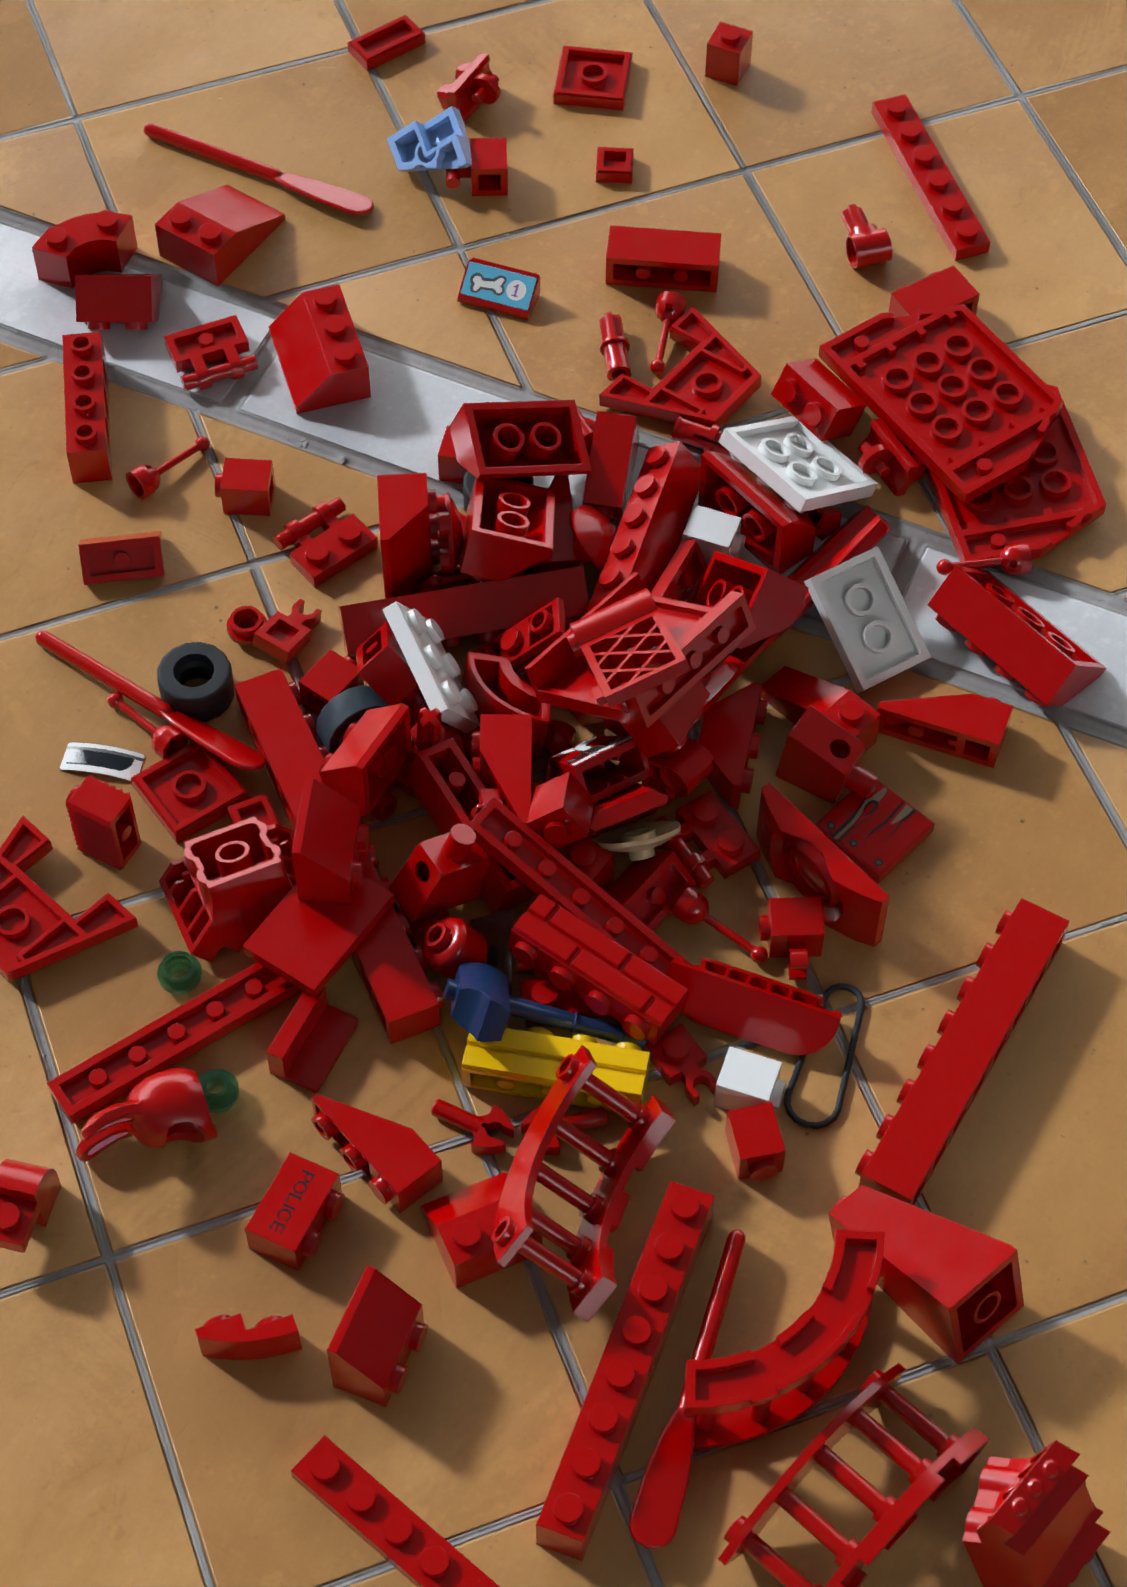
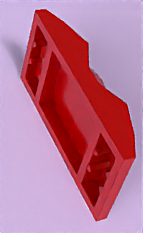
M770 782L761 788L756 835L762 853L774 876L792 883L804 897H821L824 925L872 947L878 945L882 941L890 896Z

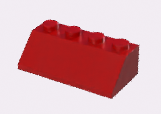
M955 566L927 604L938 614L935 619L939 624L952 632L959 631L967 638L965 645L970 650L982 657L986 655L997 663L994 668L1000 675L1009 681L1015 682L1017 680L1027 688L1024 692L1025 695L1041 707L1046 705L1064 706L1099 678L1107 669L988 570Z

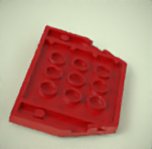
M964 304L946 306L942 309H918L917 315L894 317L893 312L880 313L819 346L818 356L879 418L883 419L891 431L964 505L1027 469L1059 415L1063 404V399Z
M1048 385L1059 397L1062 398L1057 386ZM1064 401L1059 415L1027 469L964 505L929 468L926 470L959 561L1000 557L1001 551L1005 546L1022 542L1029 546L1032 560L1041 558L1102 516L1106 508L1105 499ZM979 567V568H974V569H982V568H988V567Z

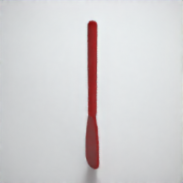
M147 123L144 126V133L150 138L268 181L279 183L300 195L344 213L361 216L370 213L374 208L371 199L364 195L304 176L284 173L278 168L154 123Z
M41 630L36 633L35 641L38 645L158 717L166 719L180 732L230 765L246 771L260 770L265 766L266 761L264 757L254 749L194 717L174 710L169 703L48 631Z
M739 1229L732 1230L727 1236L691 1360L712 1358L746 1241L744 1232ZM685 1382L678 1406L663 1428L645 1468L629 1515L628 1526L631 1536L638 1544L649 1549L663 1548L672 1542L677 1531L689 1483L695 1445V1415H684Z

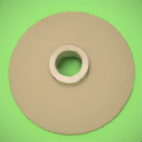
M668 820L638 823L605 832L599 835L595 842L601 848L609 851L628 852L630 860H643L655 856L654 847L665 843L681 831V825L677 821Z

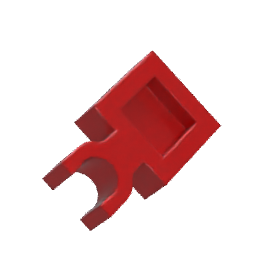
M299 599L292 606L289 616L277 611L254 633L253 645L287 664L310 641L311 630L320 623L322 610L317 608L312 614L304 615L302 613L305 601Z
M682 1023L665 1032L657 1044L654 1045L651 1042L645 1044L644 1051L650 1052L651 1063L667 1084L671 1086L681 1080L685 1085L686 1096L693 1106L700 1102V1094L694 1088L696 1085H706L713 1095L715 1094L717 1080L709 1071L701 1069L707 1065V1055Z

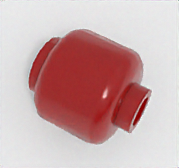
M455 916L444 918L433 924L425 934L422 946L423 958L429 967L446 979L454 980L460 963L480 962L486 964L488 945L482 933L463 919Z

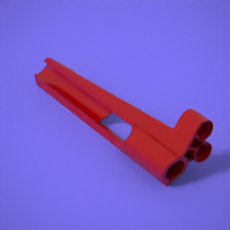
M867 505L848 518L787 577L805 585L804 581L871 550L892 528L885 519L876 515ZM807 591L805 596L804 609L795 618L794 623L814 605L809 591ZM787 629L743 649L737 648L711 674L705 675L700 680L710 693L701 709L702 716L763 650H767ZM622 724L620 726H609L604 730L605 736L630 735ZM687 738L686 743L674 753L667 754L663 752L650 758L647 757L653 776L642 780L641 783L657 792L668 795V802L666 804L668 805L676 796L687 797L713 771L712 761L714 758L703 745Z

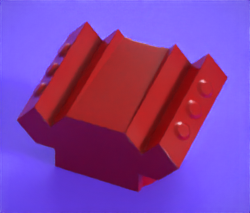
M254 816L184 842L185 857L172 861L160 878L159 883L192 956L212 963L222 946L240 952L245 942L293 888L296 880L291 851L295 831L277 824L267 826L264 822L258 821Z
M1055 1440L1032 1458L1010 1459L989 1456L988 1463L981 1472L979 1490L974 1506L967 1515L965 1533L962 1539L983 1587H1068L1070 1583L1077 1579L1081 1569L1092 1560L1093 1554L1111 1531L1096 1523L1103 1514V1511L1095 1507L1089 1495L1085 1482L1089 1475L1072 1465L1080 1456L1079 1453Z

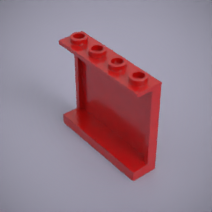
M634 572L583 617L644 589L639 573ZM731 591L714 607L652 596L691 670L612 708L609 707L608 703L599 707L591 690L598 686V683L585 656L583 655L576 659L565 636L573 632L571 628L568 629L525 667L538 701L648 729L757 629L745 594ZM652 647L651 650H656L658 647ZM628 648L627 651H632L634 648ZM639 664L635 668H641L643 664ZM613 665L611 669H616L619 665Z

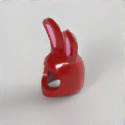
M180 1067L157 1072L143 1079L133 1087L127 1097V1102L113 1104L96 1112L85 1123L80 1131L83 1139L77 1146L76 1156L82 1162L90 1161L117 1141L131 1136H135L138 1142L148 1148L166 1147V1143L176 1140L203 1143L216 1139L218 1137L215 1123H212L206 1098L197 1074L192 1069Z

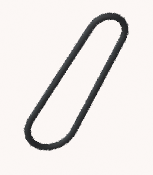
M839 983L832 985L822 995L825 999L822 1006L824 1008L830 994L838 990H847L853 993L858 1000L852 1036L836 1106L832 1115L823 1121L809 1122L799 1118L792 1109L791 1095L807 1055H799L785 1092L784 1106L788 1116L796 1124L805 1128L819 1129L829 1126L838 1118L842 1110L865 1008V1000L862 993L850 984Z

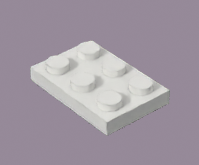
M878 546L804 581L805 585L809 587L808 591L857 693L931 658Z
M397 601L384 608L385 617L430 711L434 708L439 709L442 713V722L465 733H469L479 727L480 722L475 714V711L478 710V705L469 690L463 689L457 677L461 675L460 667L451 654H446L440 642L444 640V635L436 621L432 618L427 619L423 617L415 608L411 610Z

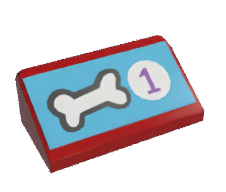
M471 257L466 266L457 302L528 320L540 296V276L536 273Z

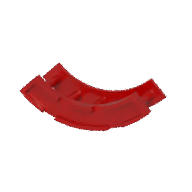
M581 1045L575 1055L569 1054L560 1063L556 1071L558 1079L541 1104L518 1148L503 1186L492 1241L494 1242L497 1263L504 1268L518 1252L565 1283L569 1292V1301L573 1313L588 1323L617 1287L613 1267L614 1249L609 1247L607 1242L609 1232L614 1233L619 1229L630 1195L624 1192L625 1186L634 1169L638 1172L644 1170L654 1151L676 1119L667 1104L656 1096L652 1095L646 1104L637 1105L592 1074L597 1064L590 1051ZM580 1089L628 1121L627 1126L629 1128L616 1148L607 1149L563 1118ZM554 1135L599 1165V1171L602 1174L592 1194H588L542 1162ZM536 1181L580 1210L579 1216L582 1217L577 1235H574L532 1206ZM532 1232H537L567 1252L566 1257L571 1262H567L531 1238Z
M836 1229L831 1266L818 1297L809 1310L806 1309L792 1325L776 1336L775 1341L753 1352L747 1350L721 1358L686 1360L684 1415H695L694 1450L734 1446L777 1431L801 1417L836 1385L854 1358L869 1321L873 1295L877 1287L884 1255L885 1231Z
M898 1363L885 1373L877 1369L865 1381L860 1389L861 1393L806 1447L764 1496L749 1517L746 1518L742 1515L730 1526L724 1535V1539L729 1544L718 1560L726 1566L747 1552L785 1587H823L820 1583L814 1586L758 1536L781 1507L836 1556L834 1562L840 1568L825 1587H860L868 1577V1574L861 1569L864 1564L870 1566L884 1548L889 1552L916 1522L918 1515L915 1512L928 1498L935 1502L947 1489L961 1479L990 1439L976 1427H973L961 1438L955 1433L952 1435L947 1434L894 1389L906 1368ZM883 1404L937 1450L936 1456L938 1458L934 1462H931L927 1457L921 1460L869 1414ZM853 1427L909 1475L908 1481L912 1485L898 1500L892 1495L886 1498L831 1450ZM816 1464L874 1513L872 1519L877 1523L860 1543L855 1538L849 1541L793 1492Z

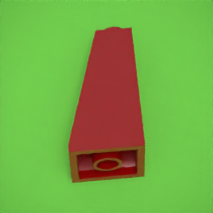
M864 1185L858 1187L849 1196L840 1198L832 1210L828 1212L833 1241L836 1229L885 1231L884 1255L877 1285L957 1364L1024 1306L1018 1250L1008 1243Z

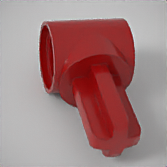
M856 204L848 205V208L842 211L841 218L849 232L846 237V253L851 267L856 269L891 261L892 244L885 228L878 229L875 224L869 223L862 208L857 207Z

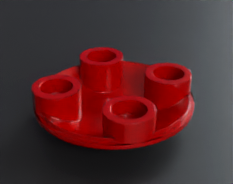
M447 492L446 494L436 495L441 572L454 574L463 549V530L457 507Z
M581 505L569 514V519L577 542L573 544V550L576 557L582 563L588 564L591 562L602 571L618 529L599 509L591 505Z

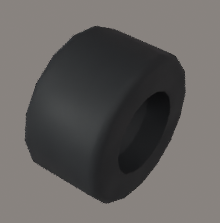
M192 642L177 646L162 658L157 668V681L161 699L169 703L174 710L202 722L210 721L223 714L230 707L235 696L231 663L226 654L214 645ZM193 678L209 679L206 684L199 687L183 686L186 681Z

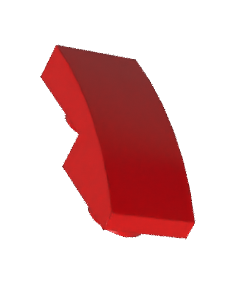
M241 1313L234 1316L219 1315L206 1321L204 1326L195 1329L202 1356L216 1359L253 1360L279 1356L302 1349L299 1330L293 1314L285 1317L279 1315L266 1317L260 1320L255 1327L248 1330Z

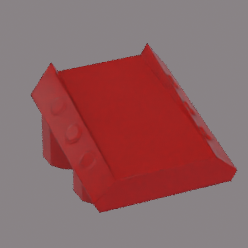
M636 783L594 803L589 835L586 838L589 840L594 839L605 832L624 827L657 812V809L667 804L668 795Z

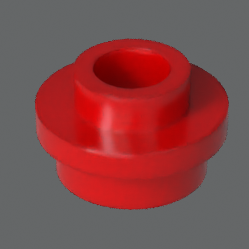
M253 606L238 607L231 613L227 621V633L234 642L242 645L253 644L254 633L267 619Z

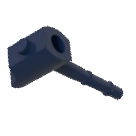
M460 963L454 980L448 979L445 986L444 998L450 999L451 1017L474 1036L476 1041H501L509 1016L616 1044L630 1042L641 1047L642 1051L647 1043L645 1038L637 1040L631 1037L623 1029V1026L509 995L507 976L497 968L485 963Z

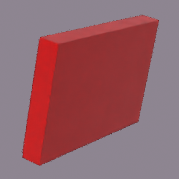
M363 876L362 887H354L352 904L306 901L298 899L297 886L295 884L245 942L243 952L251 959L316 998L394 904V894Z

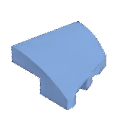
M453 106L424 124L414 121L387 138L397 168L402 172L467 168L472 165L470 144L460 110Z

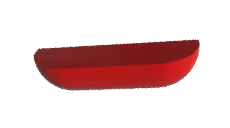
M681 957L675 958L670 962L667 976L689 990L681 1013L698 1024L791 1055H807L819 1051L833 1039L838 1030L842 1017L841 1012H830L822 1007L825 999L812 992L708 958H702L701 965L687 964Z

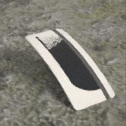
M71 742L67 746L60 769L99 773L131 781V777L140 773L145 756L141 753L112 746Z

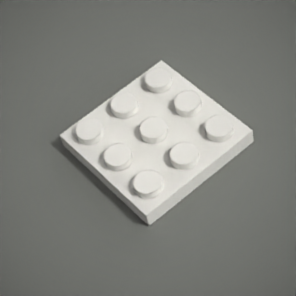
M794 416L726 428L718 441L730 452L734 460L747 466L757 475L759 482L772 488L784 499L788 507L798 512L871 497L878 485L874 479L868 474L863 473L855 463L828 440L820 441Z

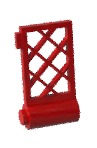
M647 587L571 623L570 626L573 632L565 635L576 659L584 655L596 678L598 686L591 690L599 707L608 703L609 707L612 708L691 670ZM652 647H658L656 650H651ZM628 648H634L632 651H627ZM643 664L641 668H635L637 665ZM613 665H619L616 669H611Z

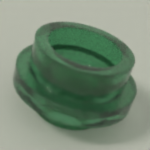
M174 951L164 957L158 967L157 976L160 985L167 992L185 994L199 985L202 979V968L197 958L185 951ZM178 972L187 973V975L180 978L173 977Z
M213 1069L203 1073L198 1078L210 1113H224L238 1100V1081L230 1072L222 1069ZM220 1085L224 1087L218 1093L208 1091L213 1086Z

